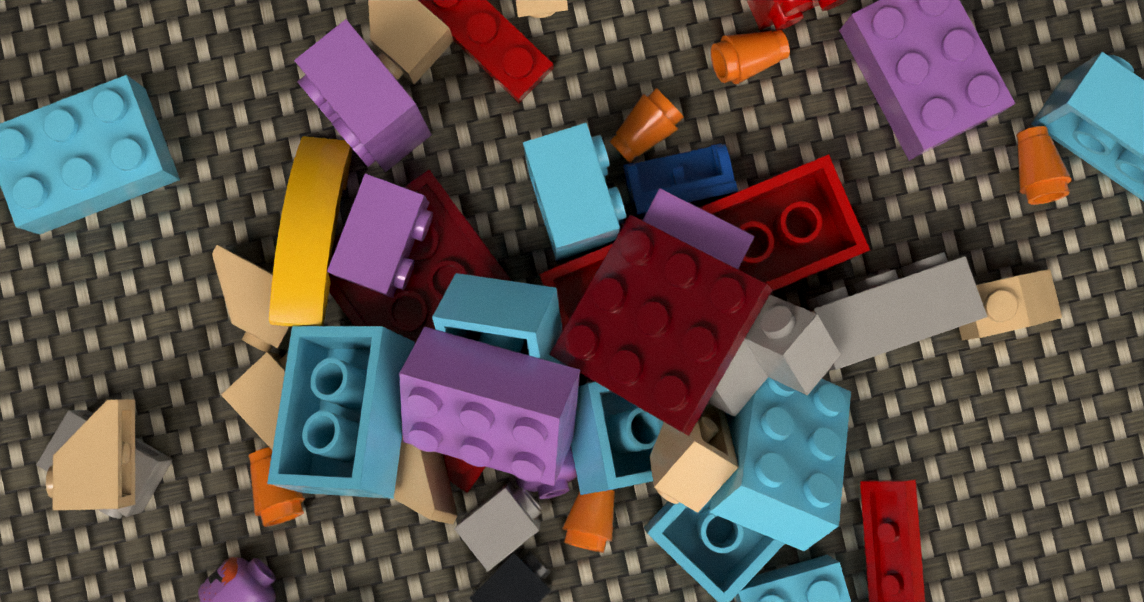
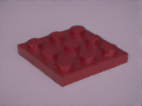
M427 170L404 187L424 195L429 201L427 210L433 212L432 221L424 240L415 239L408 259L414 260L415 263L406 288L404 290L397 288L392 298L329 273L331 281L329 293L354 326H383L415 343L424 327L435 329L432 316L456 273L511 281L430 170ZM341 234L334 238L331 260L336 250Z
M629 215L549 355L569 367L580 369L581 374L689 436L772 289L766 283Z

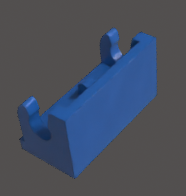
M720 143L707 148L623 165L634 217L638 219L645 217L659 188L696 207L710 204L738 192L726 144L722 145Z

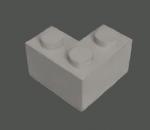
M769 295L708 403L735 417L768 377L808 396L841 354L818 314Z

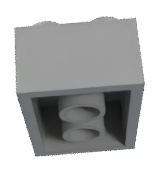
M943 252L901 267L904 277L901 279L898 278L894 269L855 283L854 287L857 294L852 296L848 295L846 287H842L806 300L809 311L818 314L841 354L829 370H837L986 318L987 314L966 257L948 262L946 254Z

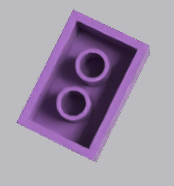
M879 0L851 14L839 30L909 161L990 120L1016 104L960 0Z
M346 19L294 60L305 73V76L297 81L368 167L377 161L381 168L387 172L432 135L416 103Z
M424 327L399 373L403 442L411 444L422 451H435L462 459L473 466H486L510 473L524 481H537L555 486L574 438L580 369Z

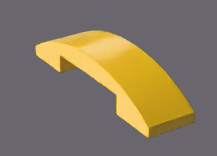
M302 136L288 180L277 238L270 296V325L288 327L324 326L331 284L327 270L331 262L342 190H346L353 151L345 140Z

